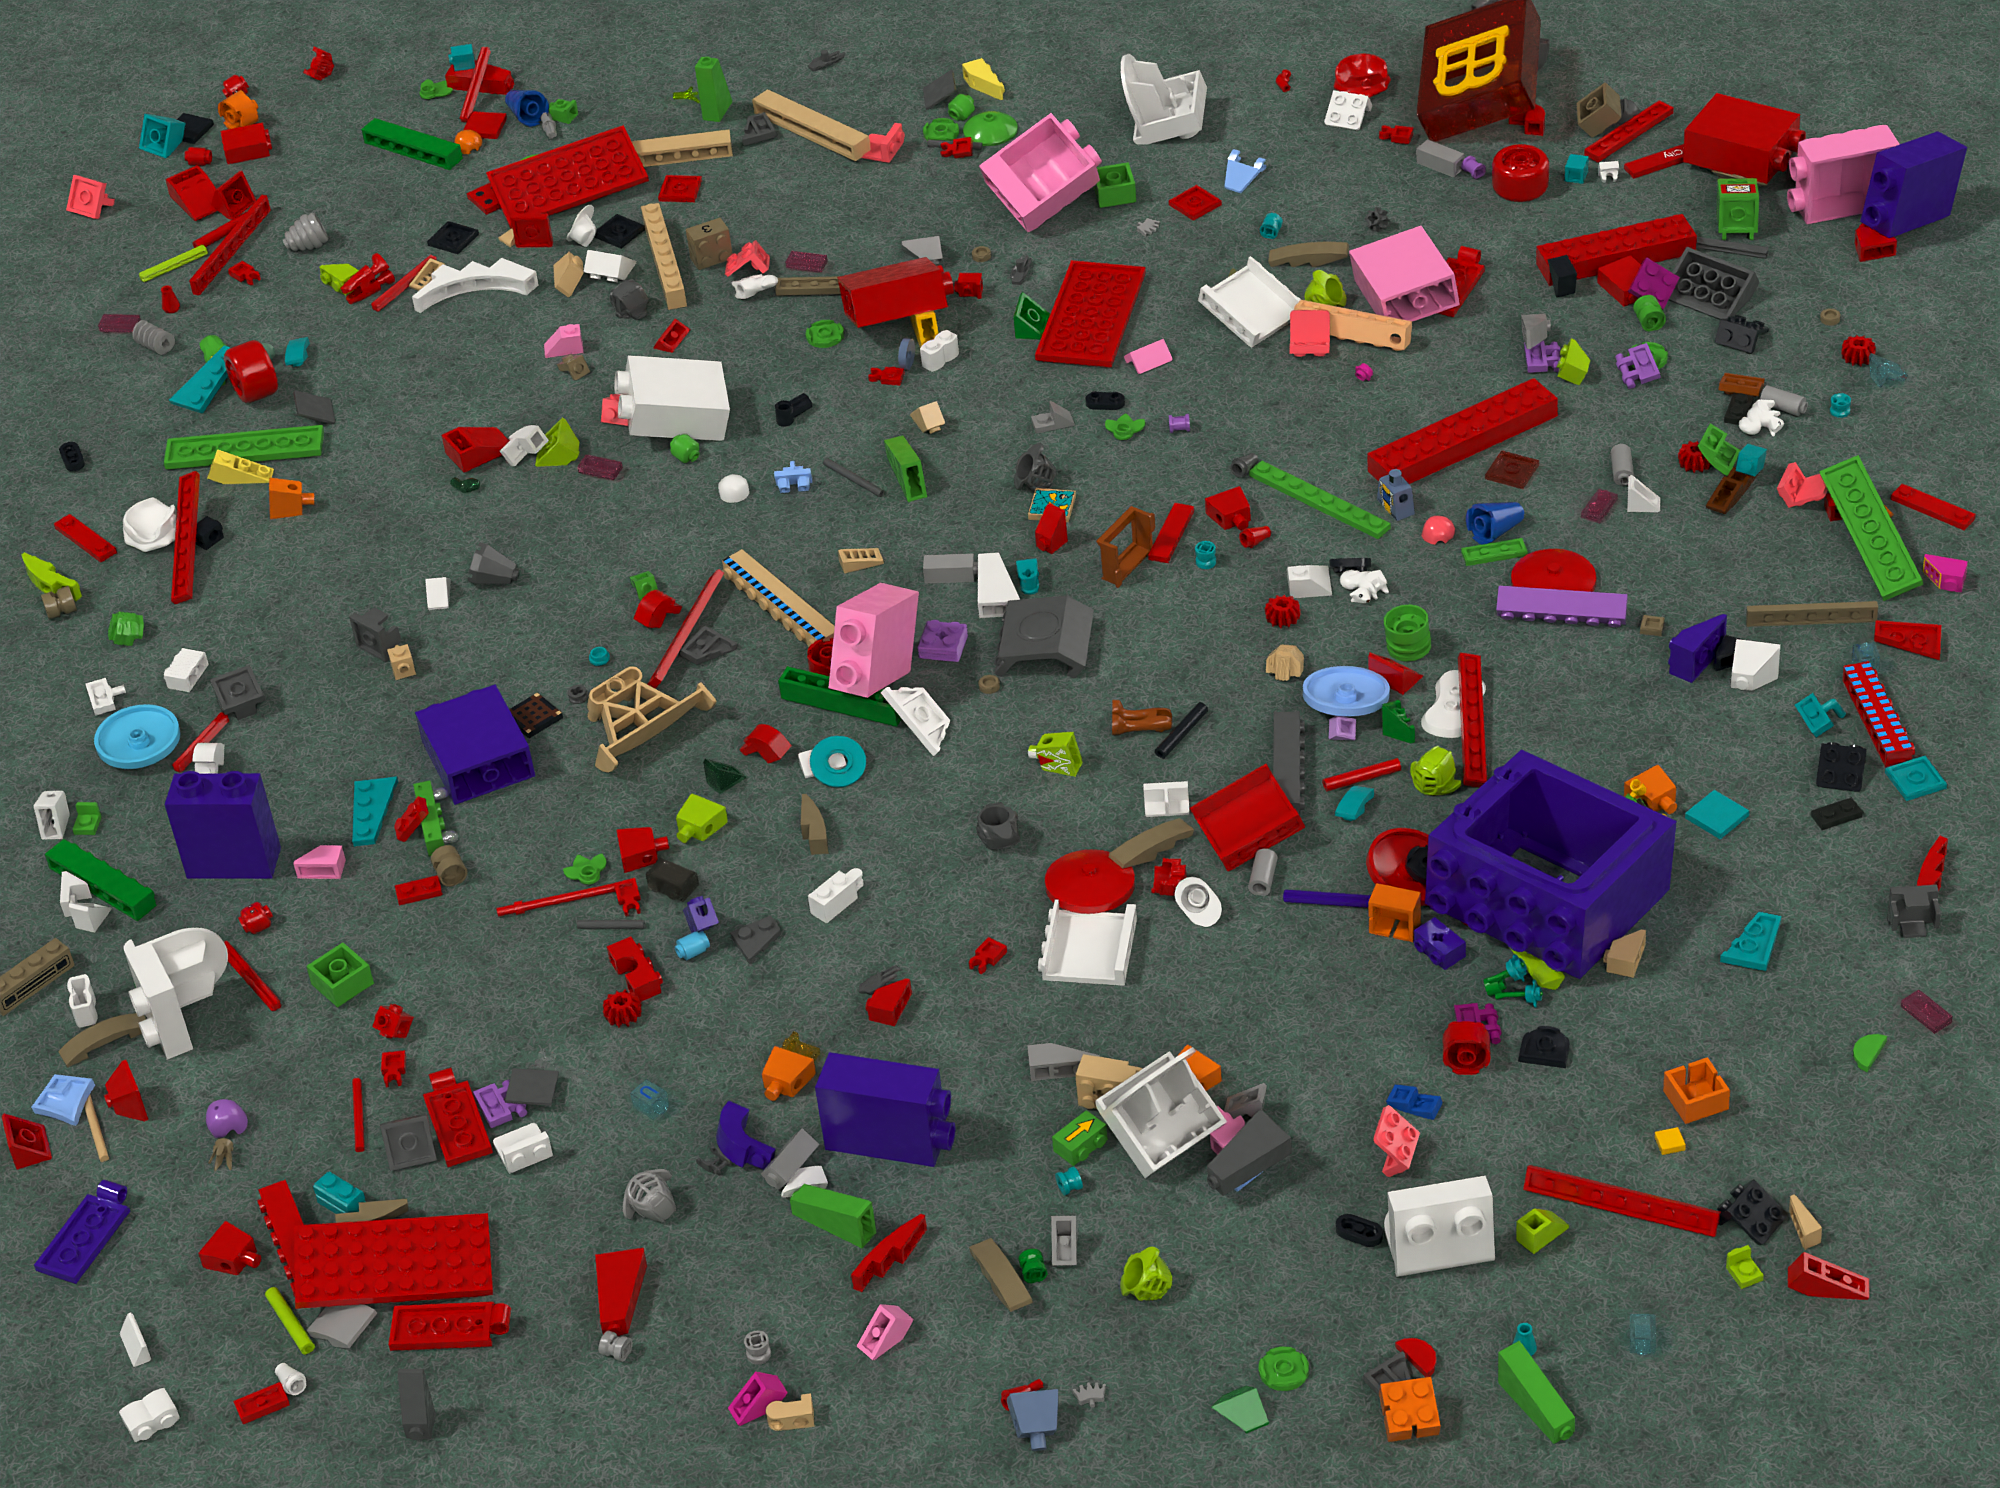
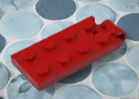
M1461 246L1458 252V259L1448 257L1446 262L1455 274L1460 305L1438 314L1454 317L1485 272V266L1479 264L1481 250Z
M451 1067L430 1073L429 1078L433 1091L423 1094V1098L447 1167L493 1153L468 1080L456 1084Z
M494 1302L394 1306L388 1345L390 1351L491 1347L493 1342L490 1334L502 1335L509 1331L511 1308L507 1304H495Z

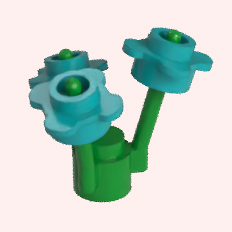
M1516 954L1506 962L1507 970L1483 980L1488 996L1495 995L1496 1000L1505 997H1525L1526 1002L1533 1003L1534 1008H1537V1002L1542 1000L1543 992L1541 987H1537L1536 980H1533V984L1526 985L1524 992H1503L1504 989H1507L1505 978L1511 976L1514 981L1519 979L1522 982L1525 981L1523 975L1527 974V967L1525 962Z

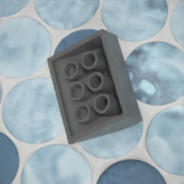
M1686 247L1672 273L1680 278L1669 301L1719 320L1726 319L1728 316H1734L1751 299L1760 282L1754 271Z

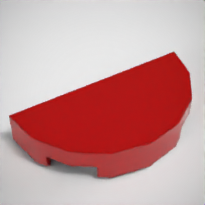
M1404 1338L1395 1342V1348L1399 1352L1403 1351L1406 1359L1425 1378L1430 1377L1434 1373L1436 1352L1430 1344L1416 1338Z

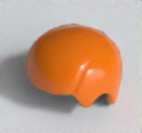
M463 130L457 133L454 143L460 145L462 154H470L473 149L479 150L482 146V138L480 134L473 130Z

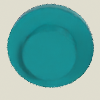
M604 647L593 648L589 655L590 663L596 666L604 665L610 660V654Z

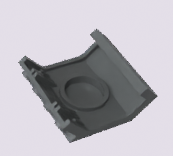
M1067 595L1008 601L1006 612L1002 617L1003 626L999 632L1001 638L997 645L998 655L994 661L996 665L994 674L1002 677L1017 661L1058 659L1068 665L1067 676L1076 678L1086 666L1094 609Z

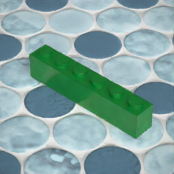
M374 118L361 129L365 144L447 170H451L463 159L459 144Z
M788 666L778 680L781 699L896 727L902 719L881 694L884 689L879 690L868 698L829 688L830 676Z
M63 839L45 853L49 869L61 876L62 872L67 871L85 881L91 894L137 922L157 906L154 898L155 893L151 888L144 887L136 879L127 877L121 870L112 868L106 861L97 859L91 852L80 849L75 843H70Z

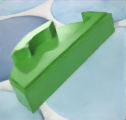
M1871 1034L1860 1038L1855 1043L1853 1058L1861 1070L1869 1071L1886 1044L1887 1036Z

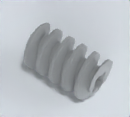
M145 320L136 323L133 329L134 341L157 354H166L172 350L175 344L174 336L171 333Z

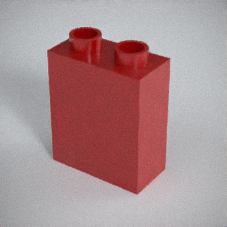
M1716 93L1684 130L1683 162L1731 175L1757 178L1758 182L1768 184L1777 171L1784 172L1787 169L1791 154L1798 152V143L1806 139V132L1799 130L1800 114Z
M927 257L837 277L844 313L858 328L948 307L946 296L954 294L953 282L949 271L944 272L942 265L936 266Z

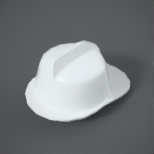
M592 205L585 206L579 212L567 235V241L574 240L584 247L589 246L597 230L591 220L594 212Z
M1188 877L1179 882L1175 890V899L1193 923L1204 927L1215 924L1221 916L1222 907L1220 900L1203 880L1196 877Z

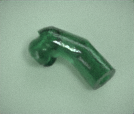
M454 477L451 479L450 485L462 493H468L479 489L480 481L475 478L462 481Z

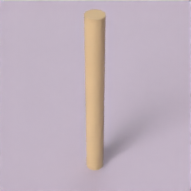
M89 1095L84 1108L101 1162L109 1160L92 1098Z

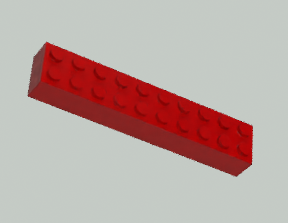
M1532 378L1367 453L1368 472L1379 481L1381 477L1388 475L1392 469H1398L1407 483L1411 484L1557 417L1558 398L1535 378Z

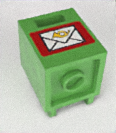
M1757 178L1718 179L1716 215L1718 233H1722V240L1726 241V233H1749V240H1754V233H1758L1759 213Z

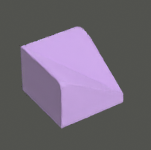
M1334 716L1329 719L1330 740H1355L1356 719L1344 716Z

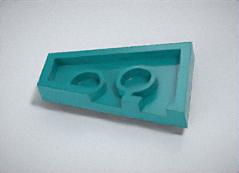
M1758 912L1744 928L1741 936L1735 938L1731 943V947L1721 954L1720 962L1766 971L1781 925L1782 916Z

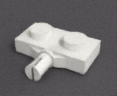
M106 678L86 683L95 716L116 710L113 702L114 696L126 693L124 685L111 688Z

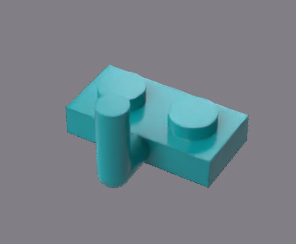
M1814 693L1795 704V707L1815 738L1834 726L1826 712L1832 709L1839 718H1843L1846 715V712L1836 699H1830L1821 705Z

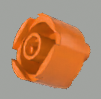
M239 90L218 104V113L220 117H224L225 122L223 123L228 129L252 125L258 122V104L255 100H251L242 90Z

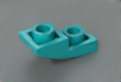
M308 337L289 341L285 353L286 366L292 364L295 367L304 364L308 357L306 348L310 345Z
M1355 785L1351 787L1340 801L1335 811V816L1343 817L1344 820L1348 821L1356 820L1365 812V804L1374 797V788Z

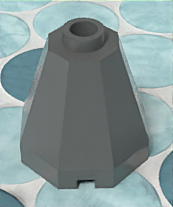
M479 542L478 546L482 548L481 550L476 549L469 569V574H472V578L468 577L467 581L475 584H511L512 580L516 581L519 574V569H516L517 564L492 546Z

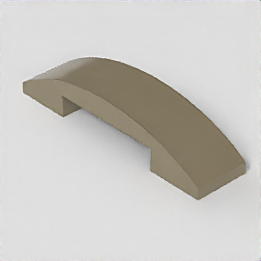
M137 1013L104 1020L73 1037L58 1052L68 1068L87 1059V1052L127 1034L130 1038L142 1034L139 1022L146 1020L144 1015L138 1017Z

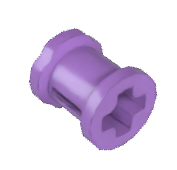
M1473 156L1466 157L1461 164L1462 170L1471 173L1474 179L1482 177L1486 172V166L1476 162Z
M1189 414L1178 417L1169 415L1170 433L1177 430L1190 432Z

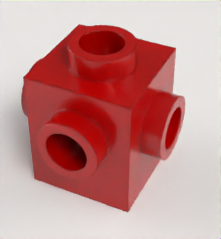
M396 1004L380 1006L375 1014L372 1027L379 1030V1034L386 1038H406L414 1017L403 1012V1007Z

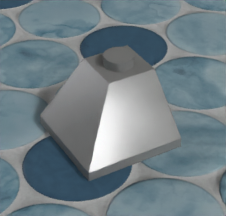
M939 236L906 240L901 243V250L915 259L927 257L935 265H938L939 261L943 259Z

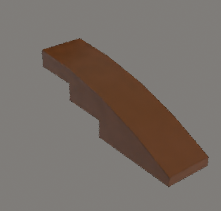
M1733 467L1729 475L1722 478L1707 502L1706 508L1726 514L1740 500L1758 474L1751 476L1738 472Z

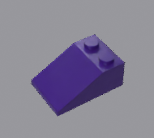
M1721 614L1686 628L1671 639L1669 643L1670 658L1668 660L1670 665L1669 674L1690 683L1694 682L1715 658V653L1724 635H1726L1727 615Z

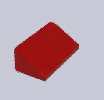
M674 319L653 348L673 353L691 329L677 319Z

